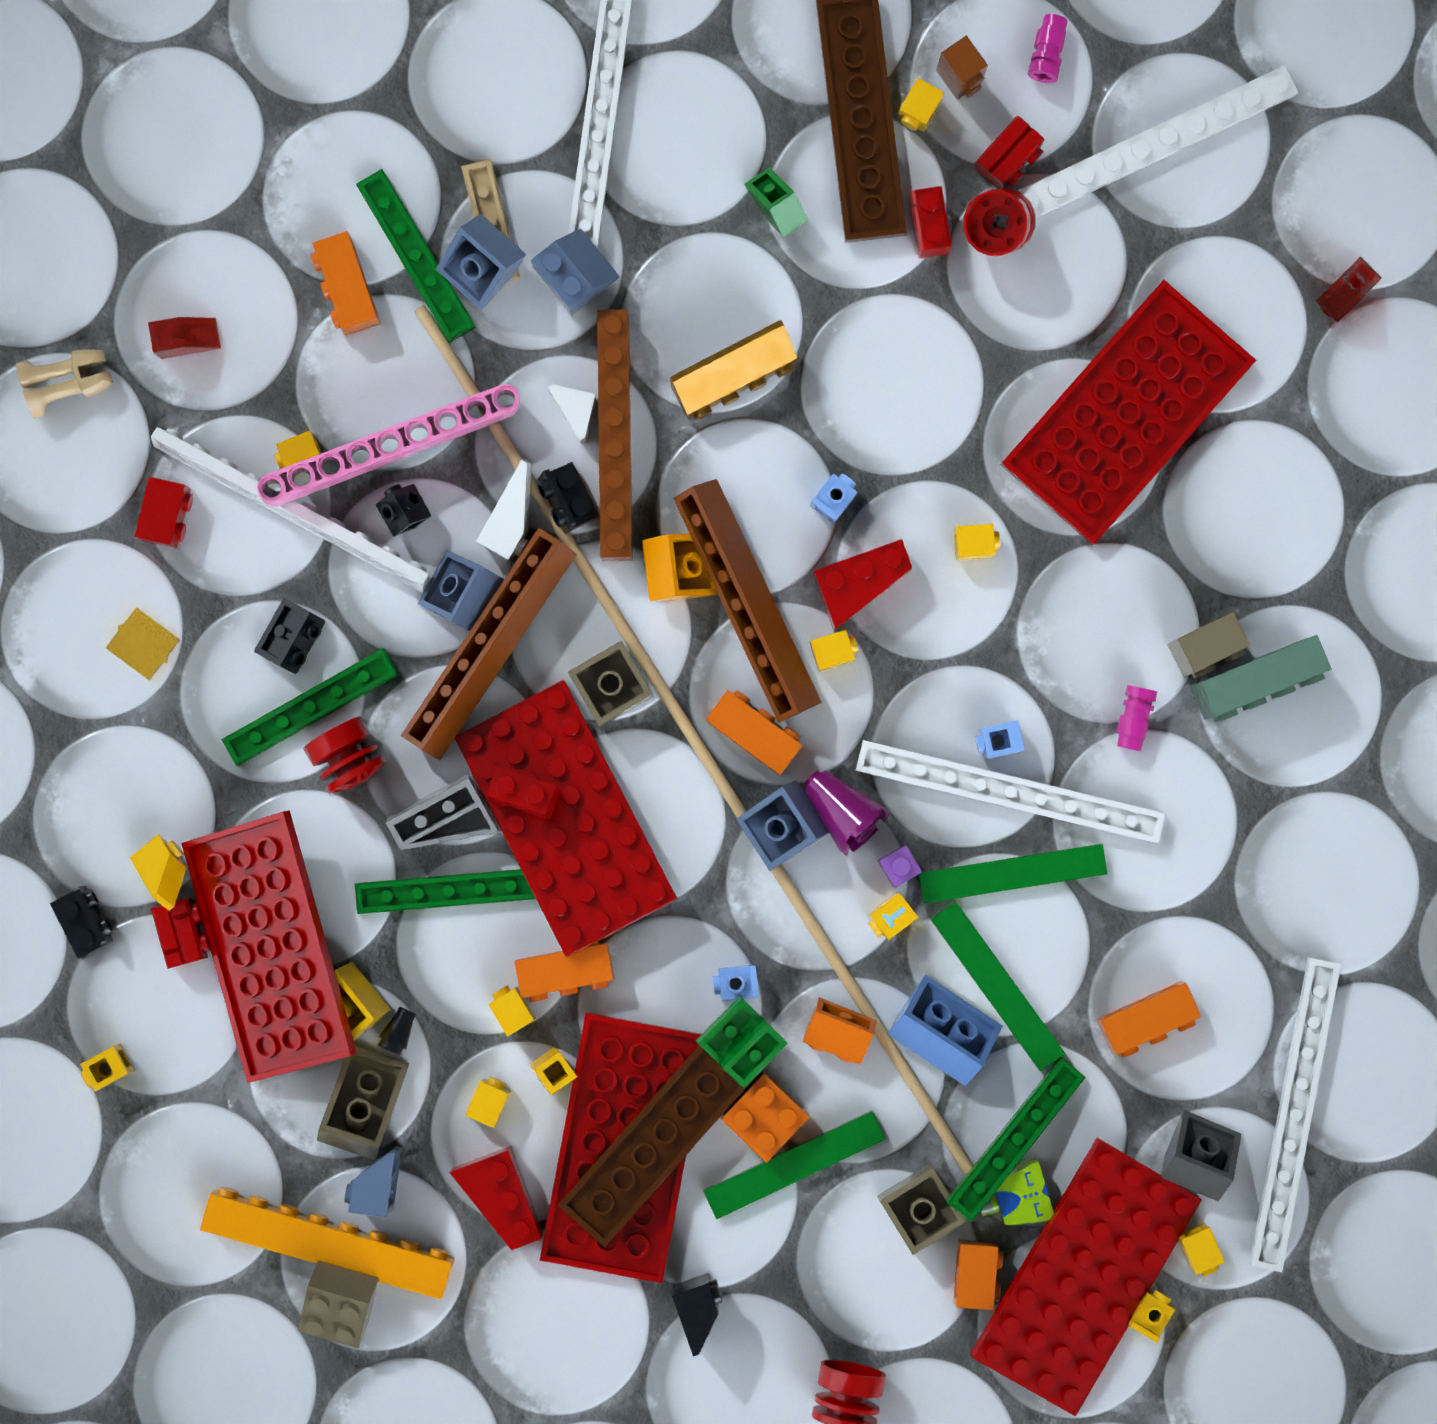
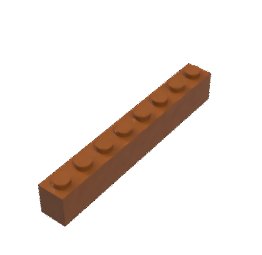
M628 309L597 310L600 558L602 561H633Z
M714 479L692 486L674 497L677 508L778 723L822 703L718 480Z
M537 529L401 734L403 738L440 761L576 557L577 554L542 529Z

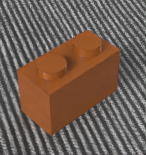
M966 35L941 52L936 71L958 100L964 95L969 98L982 88L981 83L985 79L984 76L988 64Z

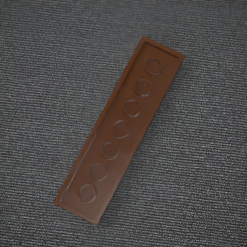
M816 0L845 243L906 236L907 231L878 0Z
M698 1045L558 1203V1206L601 1245L606 1247L745 1088L740 1086L717 1061Z

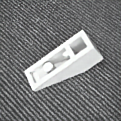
M521 460L477 539L478 543L508 560L513 559L515 555L520 556L528 544V540L525 537L529 529L532 465L528 460Z

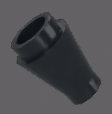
M399 1007L396 1014L378 1036L381 1038L378 1046L400 1056L403 1049H407L416 1014Z

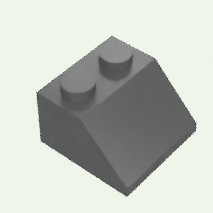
M1184 1110L1165 1153L1161 1177L1219 1202L1234 1180L1242 1134Z

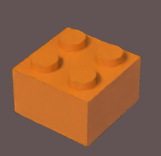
M763 1070L721 1115V1120L767 1163L810 1116L799 1103Z

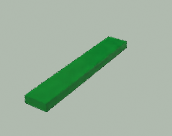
M383 169L356 183L360 193L448 342L451 343L475 329L474 323L451 284L436 270L438 262Z
M382 648L221 740L235 765L240 766L399 676V673L385 648Z
M1103 844L926 871L921 872L918 876L922 901L925 904L1107 875L1108 873Z
M521 869L355 883L357 914L536 899Z
M954 901L930 919L1037 1069L1041 1072L1066 1054L957 902Z
M1060 1057L945 1202L966 1221L973 1222L1086 1077L1065 1058Z
M871 1110L772 1157L767 1163L763 1161L704 1189L703 1192L717 1220L886 1139Z

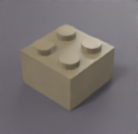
M1231 612L1168 643L1167 646L1183 677L1192 674L1195 679L1216 670L1217 668L1214 663L1218 661L1224 665L1244 656L1245 654L1242 649L1250 646V643L1235 613Z
M622 641L568 671L569 676L599 727L606 725L654 697Z
M931 1163L878 1195L880 1203L912 1255L966 1223V1220L945 1202L950 1194Z
M318 1260L307 1286L298 1331L359 1349L369 1323L379 1278Z

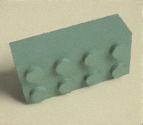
M1314 635L1190 685L1204 720L1213 718L1214 722H1218L1238 715L1237 708L1242 707L1243 711L1267 703L1265 697L1271 695V698L1274 699L1296 691L1295 684L1299 683L1300 687H1304L1324 680L1323 673L1332 670L1318 635Z

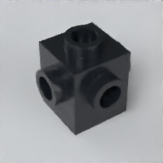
M400 484L390 487L384 492L385 497L376 504L381 517L393 537L416 529L432 516L414 484L403 488Z

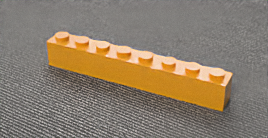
M221 1187L220 1190L216 1189L210 1193L200 1227L201 1231L315 1264L319 1260L378 1277V1282L440 1300L445 1294L455 1258L448 1256L449 1252L446 1250L431 1247V1250L428 1251L418 1248L419 1243L409 1239H401L400 1242L390 1240L387 1233L377 1230H371L370 1234L358 1230L359 1226L345 1221H341L340 1225L328 1222L329 1217L318 1213H311L310 1216L298 1213L299 1209L297 1207L287 1204H281L280 1208L268 1204L269 1200L263 1197L252 1195L250 1199L238 1196L239 1191L228 1187Z

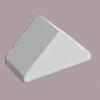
M552 384L548 387L551 396L581 444L585 443L597 401L596 394Z

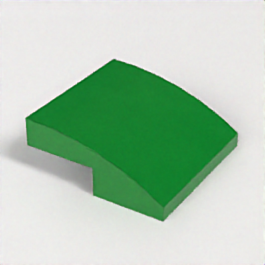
M741 996L696 1040L743 1088L788 1044Z

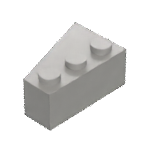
M470 774L387 817L386 825L400 850L499 833V827Z

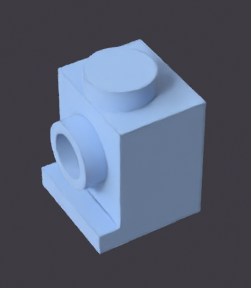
M833 473L813 498L810 506L835 524L856 497L858 492L853 489L856 483L843 473L839 477ZM839 490L842 493V498L840 500H833L830 496L831 491Z
M1018 720L979 729L980 735L975 736L978 753H985L986 759L1025 751ZM995 735H999L1003 739V744L1000 747H996L992 743V738Z
M755 964L718 968L719 975L713 976L715 995L721 994L722 1001L737 999L739 996L742 998L759 997ZM732 978H739L742 985L739 989H732L729 983Z

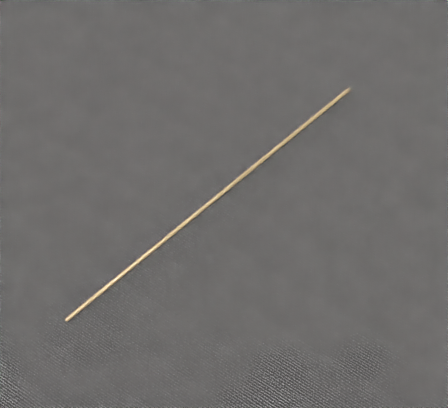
M423 305L414 311L468 397L480 393L426 306ZM475 406L480 416L483 417L486 413L485 409L481 406ZM499 422L487 426L516 471L523 459ZM531 473V496L559 540L577 554L573 562L731 810L738 818L747 811L570 532L565 534L562 527H558L555 524L551 514L553 509L548 499L545 500L541 496L537 486L538 482ZM777 866L771 870L775 879L861 1014L877 1020L874 1034L966 1176L973 1167L971 1161L892 1037L888 1035L885 1026L783 866Z

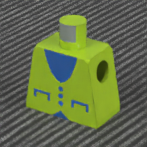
M1036 1158L1029 1159L1013 1169L980 1211L982 1217L999 1212L1004 1225L1043 1222L1051 1219L1054 1211L1039 1161Z

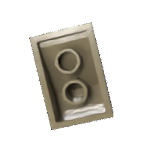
M355 1046L357 1054L345 1057L318 1130L317 1141L376 1160L409 1064Z

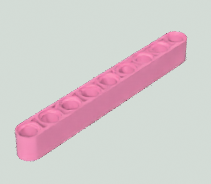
M499 385L266 474L258 482V494L268 506H281L515 415L519 410V392L512 385ZM502 395H510L515 402L512 406L505 408L500 406L497 400ZM473 406H481L486 411L485 415L478 419L472 418L468 412ZM444 417H452L457 422L456 426L450 430L443 429L439 423ZM416 428H423L428 432V435L424 440L416 441L411 438V432ZM387 439H394L399 445L395 451L386 452L381 448L382 443ZM358 450H365L369 453V458L364 463H356L352 460L353 454ZM330 461L340 464L339 471L333 475L326 474L323 471L324 465ZM301 472L308 473L311 476L309 483L305 486H298L294 483L295 476ZM275 483L281 486V491L276 497H268L264 493L266 487L270 484Z

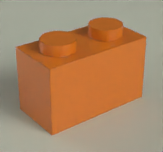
M819 997L807 1024L802 1042L808 1044L814 1050L834 1054L844 1062H854L861 1065L874 1036L877 1020Z
M958 1239L953 1299L957 1308L994 1310V1302L1000 1301L1001 1284L996 1282L997 1270H1002L1003 1251H998V1246L995 1242Z

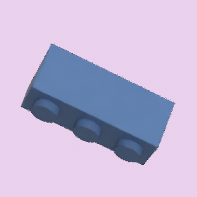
M924 975L897 1015L888 1035L964 1086H967L983 1067L1003 1026L927 975Z

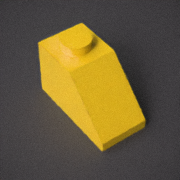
M158 834L129 858L150 895L170 911L175 906L187 867L181 859V856L184 854L181 848L173 840L167 842Z

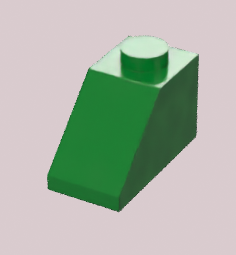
M770 167L744 184L769 223L783 237L796 231L800 225L808 221L795 192Z

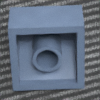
M479 214L459 228L436 270L482 310L514 276L526 254L482 214Z
M582 229L555 240L531 259L534 270L571 316L620 278Z
M446 550L418 604L470 631L504 579L483 566Z
M797 780L781 787L736 818L769 871L829 833Z
M402 1146L392 1148L351 1181V1184H347L344 1203H349L348 1212L387 1217L394 1209Z

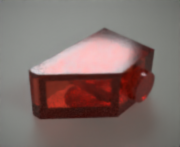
M1360 256L1323 292L1316 302L1320 305L1325 315L1339 322L1366 296L1382 277Z
M176 317L148 322L152 350L160 359L221 349L216 318Z

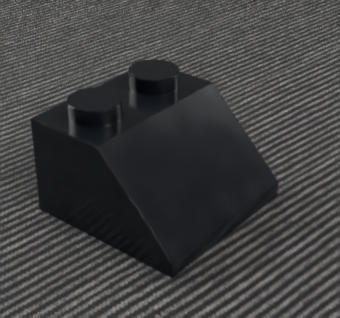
M708 1273L675 1284L672 1290V1298L693 1357L700 1354L719 1314V1304L722 1303V1293L717 1279L711 1281Z

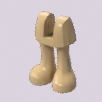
M76 350L71 352L70 359L40 366H34L28 361L16 363L20 384L24 389H28L23 391L33 419L44 416L46 405L54 400L81 393L89 398L111 386L113 380L109 372L88 376L87 372L89 368L106 363L104 351ZM73 373L75 376V379L68 380L65 382L40 388H32L40 382L50 380L53 378Z

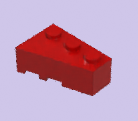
M902 539L814 570L813 576L833 631H836L912 570L913 567Z
M511 1146L451 1169L449 1172L511 1251L541 1240L543 1231Z

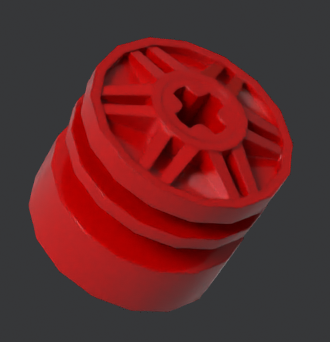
M1011 188L989 190L977 195L969 203L963 217V230L968 242L977 251L988 256H1002L1021 249L1031 239L1036 228V213L1032 203L1023 193ZM998 215H1006L1009 220L1005 223L1006 227H998L997 222L1000 220Z
M360 716L330 729L303 748L313 766L328 763L330 766L319 776L321 781L336 777V780L325 787L330 795L360 785L373 777L377 770L387 763L383 756L369 761L368 757L376 753L379 748L377 745L362 748L360 745L371 735Z
M821 1361L818 1384L830 1390V1392L815 1394V1402L820 1405L813 1406L812 1418L824 1424H877V1418L872 1415L879 1414L880 1408L877 1404L867 1400V1398L882 1397L886 1378L885 1373L876 1368L849 1361Z

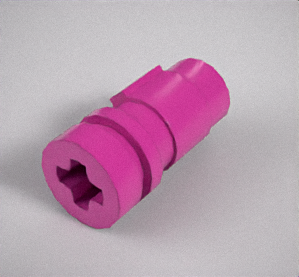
M1046 14L1044 16L1042 26L1038 29L1034 44L1036 52L1032 54L1028 76L1031 79L1043 83H1054L1057 81L1060 71L1059 67L1062 62L1060 53L1063 49L1068 22L1065 17L1056 14Z
M1127 685L1125 695L1128 698L1123 701V705L1126 707L1124 715L1120 714L1116 732L1119 734L1118 747L1141 751L1149 724L1150 711H1154V706H1151L1152 701L1156 702L1158 691Z

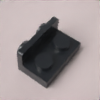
M573 462L552 471L547 469L541 473L537 483L538 490L543 499H548L553 509L551 510L552 518L558 527H562L565 534L600 517Z
M283 598L253 652L297 674L300 667L305 663L315 640L320 636L325 620Z
M79 886L69 894L50 903L78 959L114 941L111 936L113 928L105 916L101 917L97 909L99 901L92 889L88 890L86 886Z

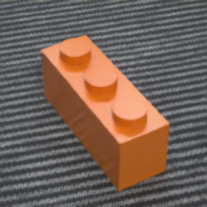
M348 231L313 242L315 252L310 254L316 271L322 270L325 281L320 282L325 299L332 300L335 310L330 311V315L335 328H341L347 336L381 324L354 243Z
M737 689L734 693L727 690L705 721L780 776L803 746L798 742L801 737L787 726L784 730H781L773 724L776 718L763 708H760L758 712L748 705L751 700Z
M608 942L590 945L569 957H565L563 951L514 961L521 998L529 997L530 1002L548 999L547 993L559 991L560 996L579 993L578 987L590 985L591 990L609 987L608 981L615 979Z
M1179 981L1097 1018V1022L1111 1052L1116 1056L1121 1054L1123 1058L1138 1052V1046L1149 1041L1153 1045L1168 1038L1166 1033L1176 1028L1179 1032L1192 1028L1196 1025L1195 1020L1202 1016L1187 983Z

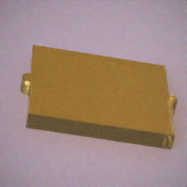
M136 607L125 623L118 626L119 631L107 645L106 649L146 679L151 680L160 666L168 662L167 657L179 643L180 639Z

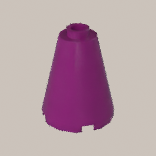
M817 770L805 781L807 785L804 791L840 852L845 856L848 855L849 849L855 852L879 830L875 825L879 819L884 823L888 819L890 813L885 807L827 770L821 773Z

